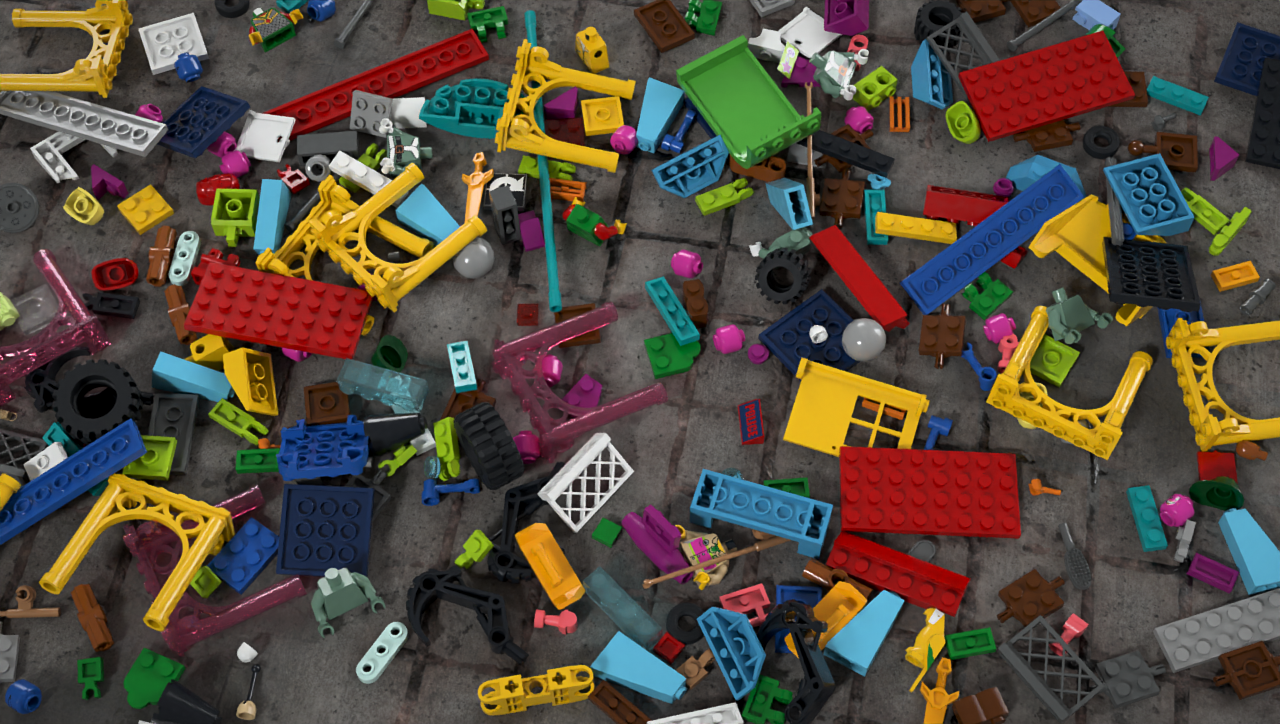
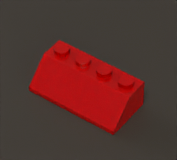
M928 185L923 215H927L926 218L932 220H939V217L947 218L948 222L959 223L960 220L967 221L968 225L977 226L1008 203L1009 200L1008 197Z

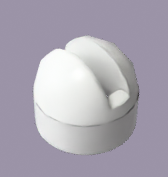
M814 325L810 328L809 334L813 343H821L827 339L828 334L823 326Z
M245 642L237 651L238 658L245 663L252 661L258 654Z

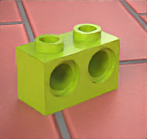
M880 66L853 85L856 87V94L853 95L852 99L867 111L873 107L876 108L887 97L889 98L895 94L898 79L883 66Z

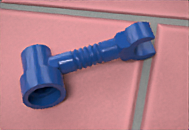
M688 110L675 137L669 134L665 135L661 145L662 149L666 151L672 150L681 154L685 144L682 140L695 120V111Z
M967 342V351L963 350L961 357L969 362L978 375L980 388L983 391H990L995 383L997 373L991 367L982 368L974 356L972 345Z
M931 416L928 428H931L924 450H933L939 434L948 436L953 420Z
M427 479L423 483L422 504L426 506L437 505L439 503V495L442 493L465 492L477 494L480 492L479 479H470L464 481V483L437 485L436 480Z

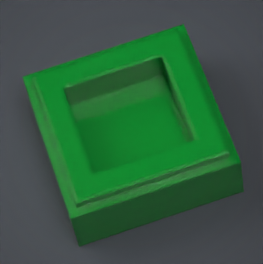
M602 518L592 534V539L612 548L622 532V527Z

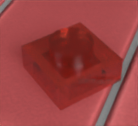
M518 304L517 326H538L539 305Z

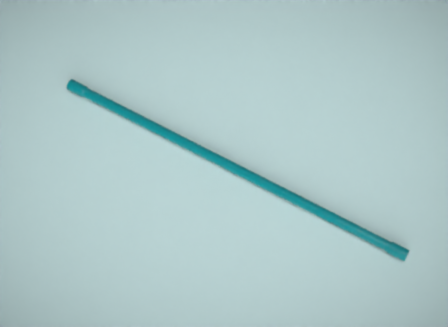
M528 10L524 13L525 27L527 29L528 43H531V48L537 46L536 14L534 11ZM531 81L532 88L535 89L541 86L539 82ZM541 96L534 110L537 116V125L545 133ZM537 154L549 285V309L551 312H559L562 310V301L559 290L548 157Z

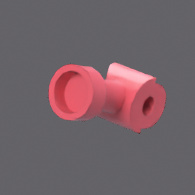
M1015 334L1003 336L1000 340L998 350L1002 352V360L998 362L997 371L999 373L1004 372L1019 344Z
M536 609L534 628H543L545 624L558 627L559 631L565 635L577 630V617L573 612L564 610L560 615H546L545 610Z
M1073 613L1062 627L1064 632L1061 638L1068 644L1073 638H1079L1089 624ZM1050 643L1049 648L1055 654L1062 656L1063 648L1060 644Z

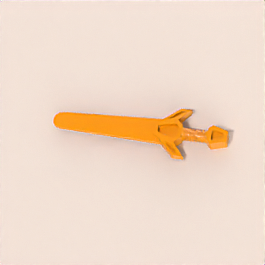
M483 152L476 153L473 159L475 164L474 173L470 176L462 174V181L468 185L465 223L474 215L478 217L484 185L494 177L493 169L484 174L482 173L483 166L487 165Z
M942 657L936 668L938 677L934 689L930 691L921 682L920 692L927 701L924 724H943L947 706L958 700L959 691L950 695L945 691L947 676L952 671L950 659Z

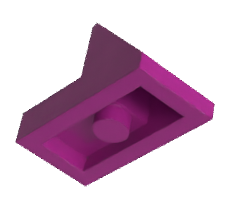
M94 164L91 166L92 190L97 200L107 191L111 195H117L122 199L129 194L123 181Z
M534 210L518 214L521 240L525 251L528 252L545 247L538 217L535 216Z

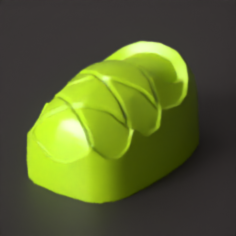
M959 101L948 108L946 111V122L952 136L965 144L976 142L980 138L981 128L976 115L969 105L964 101Z

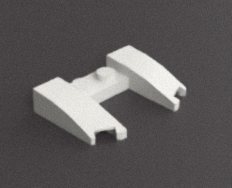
M58 131L30 148L36 160L57 183L65 179H79L78 175L61 154L86 139ZM101 144L113 158L118 154L116 148Z

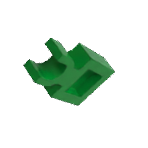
M96 657L77 660L78 683L85 684V688L82 691V699L89 700L88 694L91 690H94L95 698H101L97 682L104 681L103 658Z

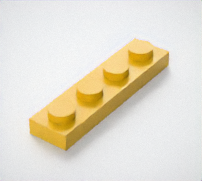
M877 212L875 216V233L947 244H952L957 240L956 223Z

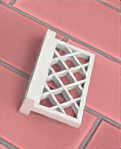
M595 433L538 493L540 498L550 504L573 533H577L634 472L609 442L611 438L606 433ZM605 448L610 452V462L601 461V452ZM590 463L596 464L595 477H587V467ZM601 464H610L609 477H601ZM615 464H620L625 470L620 478L614 477ZM575 479H581V492H572V482ZM586 479H595V493L586 492ZM600 479L609 480V489L605 493H600ZM561 494H567L566 508H560L555 502ZM572 495H581L580 508H571ZM586 495H595L594 505L591 508H585ZM571 510L580 511V520L576 524L571 521Z

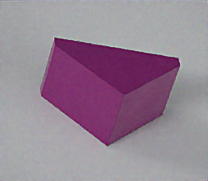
M575 86L544 105L545 118L547 120L575 122L579 102L578 88Z
M1214 137L1209 148L1210 181H1215L1233 168L1239 157V154L1219 137Z

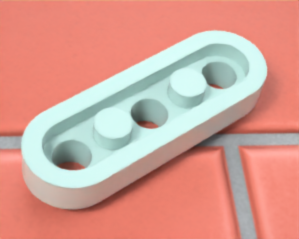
M194 231L184 232L179 237L168 273L173 285L184 286L191 279V271L194 268L201 245L200 238Z
M390 623L358 663L356 673L361 682L366 684L375 682L406 643L409 634L403 623ZM395 630L400 631L398 635H392V632ZM385 648L386 651L384 653H378L379 649ZM366 667H372L369 672H364Z

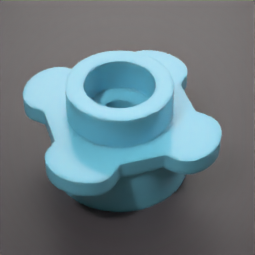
M877 174L868 175L867 179L871 182L870 185L874 190H884L891 185V181Z

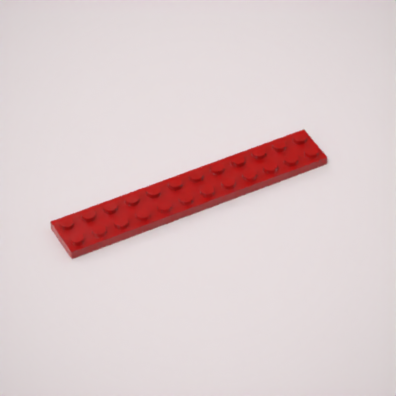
M470 29L262 114L295 118L296 121L289 137L291 141L297 138V135L308 134L350 117L352 97L355 90L394 99L489 60V55L474 30Z

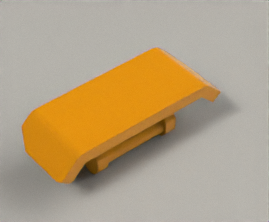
M534 523L516 533L515 538L521 551L554 606L561 610L581 599L586 590L547 525L544 523Z
M839 581L813 608L814 617L828 624L827 631L821 633L818 642L821 651L825 648L827 642L846 626L867 603V599L850 583ZM789 633L784 640L788 649L798 657L791 633Z

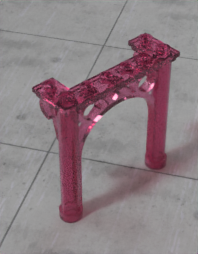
M48 249L38 251L33 257V262L58 297V310L52 321L35 336L18 344L0 347V362L6 356H14L6 363L0 364V406L16 398L8 384L81 343L86 342L92 354L111 345L96 315L93 316L57 264L56 257ZM67 310L69 311L72 317L66 316ZM70 325L69 328L56 333L60 326Z
M611 301L601 304L599 308L504 343V341H499V339L495 340L494 350H492L494 357L492 367L496 374H500L502 380L509 378L513 393L521 399L520 403L523 411L528 412L530 415L532 427L540 433L539 448L541 456L543 458L546 457L549 464L553 463L554 459L557 458V453L570 449L575 443L573 439L655 404L661 405L668 401L666 390L660 382L592 408L570 405L558 398L548 387L542 372V362L546 353L560 342L617 321L618 313ZM541 348L538 355L532 353ZM527 359L536 364L532 370H525L521 366L526 363ZM525 378H534V384L529 387ZM536 398H541L545 401L542 408ZM553 407L563 411V416L560 419H553L549 416L547 410ZM568 414L579 416L567 421Z
M256 483L249 486L248 490L212 506L226 509L231 513V517L234 518L266 502ZM186 520L181 524L183 530L194 529L199 523L193 520ZM156 521L146 522L140 525L137 530L133 525L130 527L124 525L123 528L126 533L122 536L127 548L130 549L133 557H138L137 569L141 576L145 575L147 581H144L143 584L147 593H152L155 600L164 586H161L156 572L164 575L168 574V578L170 577L181 558L183 551L182 541L179 540V536L172 529L165 525L159 526ZM179 540L175 549L168 546V544ZM166 552L172 555L171 561L167 566H158L156 558L160 553ZM298 574L240 601L221 607L201 604L190 597L185 591L168 618L169 623L161 631L164 641L168 643L172 652L176 650L178 655L182 657L184 656L183 652L187 651V647L297 596L301 598L307 595ZM185 606L194 608L193 615L182 619L179 618L178 613L181 608ZM201 613L212 615L200 620Z

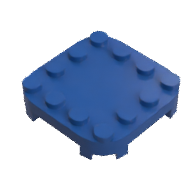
M348 415L347 423L306 426L305 419L296 420V426L289 429L282 428L279 454H276L279 473L284 481L301 478L314 479L323 476L337 477L345 474L359 475L363 473V467L368 462L370 437H365L364 421L357 420L356 415Z

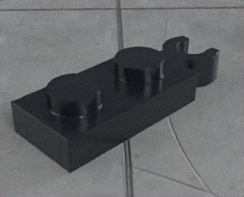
M98 292L97 297H93L89 293H84L82 296L88 302L80 303L79 306L84 311L92 309L93 313L97 315L135 319L140 300L138 297Z

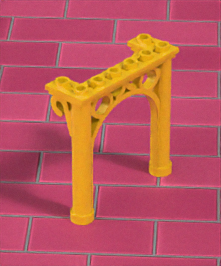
M96 0L95 8L87 9L86 11L13 10L12 22L16 28L75 27L87 31L93 37L94 42L88 57L77 60L74 68L59 74H0V92H98L103 98H107L109 90L112 89L113 77L117 73V64L121 61V52L125 48V39L129 35V26L133 23L132 14L128 10L127 0ZM110 29V32L108 34H99L103 30Z
M524 39L522 47L518 46L516 58H519L515 65L517 74L513 73L511 85H513V88H509L507 94L509 103L505 102L503 116L498 118L496 130H498L495 137V143L498 144L497 152L501 153L502 150L506 151V148L608 169L607 172L615 173L619 153L561 142L550 138L538 127L534 118V107L543 94L554 88L576 86L580 89L632 100L636 81L629 79L625 81L561 67V65L548 60L549 53L545 48L538 46L531 48V43ZM537 81L541 86L535 89L530 88L528 82ZM522 90L528 95L526 98H520ZM517 109H520L524 113L515 116Z
M414 163L405 167L404 172L353 212L351 211L341 216L336 211H329L322 217L321 222L317 219L314 221L310 219L308 221L312 228L310 230L311 234L319 241L317 242L318 247L324 253L327 251L330 258L336 264L339 262L342 269L348 275L351 273L354 280L360 286L364 285L366 291L372 297L376 296L379 303L385 309L388 307L394 313L397 311V302L476 237H481L487 232L484 223L474 215L418 260L395 264L385 262L374 256L366 245L367 229L377 215L424 179L423 173ZM351 240L358 241V245L353 249L345 247V244ZM361 254V258H360V261H359V262H356V261L352 258V257H356V256H358V255ZM375 269L374 275H371L366 270Z
M332 175L323 180L318 187L321 201L311 209L307 218L300 222L297 230L286 239L281 249L272 253V250L267 248L264 253L258 256L255 262L258 271L296 278L305 275L307 280H312L310 269L312 260L319 250L317 245L319 241L311 234L310 230L312 228L308 221L310 219L313 221L317 219L321 222L322 217L329 211H336L339 215L343 216L359 207L358 204L350 200L351 196L348 191L336 184ZM379 216L372 220L367 229V232L375 234L418 258L425 256L434 247L432 241L426 238L422 239ZM304 245H306V255L303 252H300ZM297 259L304 261V266L296 270L289 269L293 261ZM369 314L361 334L363 336L370 332L374 324V317Z
M1037 306L1031 314V321L1006 369L1001 375L998 374L986 403L1037 428H1041L1056 437L1062 438L1077 447H1081L1098 457L1108 460L1123 432H1121L1122 429L1120 428L1145 373L1152 366L1153 359L1145 352H1134L1113 399L1101 408L1082 410L1060 404L1047 396L1036 385L1030 371V362L1048 328L1047 307ZM1023 374L1025 383L1019 384L1018 382ZM1029 392L1033 395L1035 401L1024 399L1019 393ZM1106 415L1104 422L1101 423L1098 418ZM1087 419L1094 426V429H1088L1080 425L1078 420Z
M1178 318L1166 337V346L1172 352V366L1177 370L1178 385L1182 387L1184 393L1183 401L1185 406H1188L1190 413L1189 421L1194 426L1196 444L1200 446L1201 452H1207L1212 446L1238 443L1243 440L1255 441L1280 437V417L1255 420L1234 412L1219 396L1212 376L1215 357L1223 349L1234 345L1280 340V320L1208 329L1204 321L1188 325L1186 320ZM1208 346H1216L1212 353H1210L1206 348H1204ZM1191 354H1200L1207 361L1205 366L1194 364ZM1194 373L1202 374L1199 383H1197ZM1201 395H1203L1208 400V403L1205 405V407ZM1209 409L1220 411L1224 415L1223 420L1218 422L1217 417L1209 414Z
M114 473L108 477V486L52 568L42 576L39 584L43 589L52 594H60L95 540L110 526L133 519L159 522L172 529L179 536L183 544L181 559L143 618L144 623L150 628L163 631L169 623L168 618L207 555L212 554L216 556L221 551L224 541L229 542L234 537L235 531L231 513L224 508L210 506L204 501H196L183 494L169 492L163 487L157 488L148 485L142 480L137 481L128 478L124 474ZM137 502H140V503H141L140 506L137 507V508H135V509H131V510H126V509H125V507H127V508H131L132 506L135 507V506L137 505ZM147 503L155 505V507H147ZM170 511L179 514V515L176 517V522H175L174 515L170 514ZM186 520H193L199 523L194 529L183 530L181 524ZM197 537L190 548L188 538Z

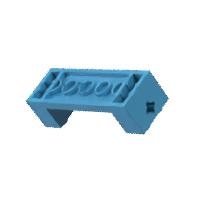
M703 469L690 506V523L711 529L714 518L797 541L799 542L798 554L819 559L831 520L833 505Z

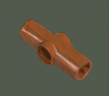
M170 226L158 228L154 247H151L149 250L150 265L146 280L147 283L156 287H161L165 284L169 265L171 266L174 256L173 248L177 232Z
M174 284L168 286L164 291L169 306L168 313L173 326H175L180 344L190 345L198 339L196 332L184 329V322L189 313L190 306L186 301L182 286Z
M813 558L809 560L802 574V577L822 586L828 592L835 586L832 583L834 580L850 583L867 601L873 590L848 577L845 571L832 569Z
M81 584L74 587L71 595L79 612L77 616L84 631L89 636L93 649L96 652L108 650L114 644V641L106 624L108 622L101 605L97 602L90 584Z

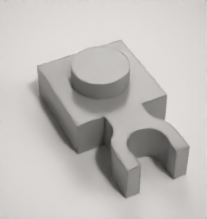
M1186 520L1183 527H1178L1175 539H1178L1174 557L1175 561L1183 563L1184 558H1186L1196 522Z

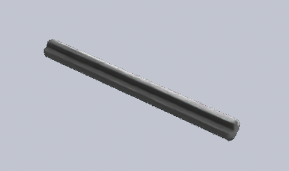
M1107 157L1104 162L1105 168L1117 165L1116 158ZM1106 177L1112 244L1121 246L1124 241L1121 204Z

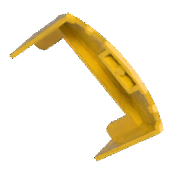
M1091 194L1045 222L1028 248L1039 258H1044L1055 250L1109 294L1102 246L1103 237H1111L1109 206L1097 201L1098 197ZM1122 214L1123 223L1130 224L1126 214ZM1135 235L1133 239L1167 244L1161 236ZM1125 303L1117 311L1115 318L1119 323L1128 326L1136 319H1141L1153 306L1139 307L1136 304Z

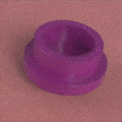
M1006 178L998 179L993 186L994 193L1001 197L1010 196L1014 190L1012 182Z
M754 344L748 349V358L754 364H762L769 357L767 347L762 344Z

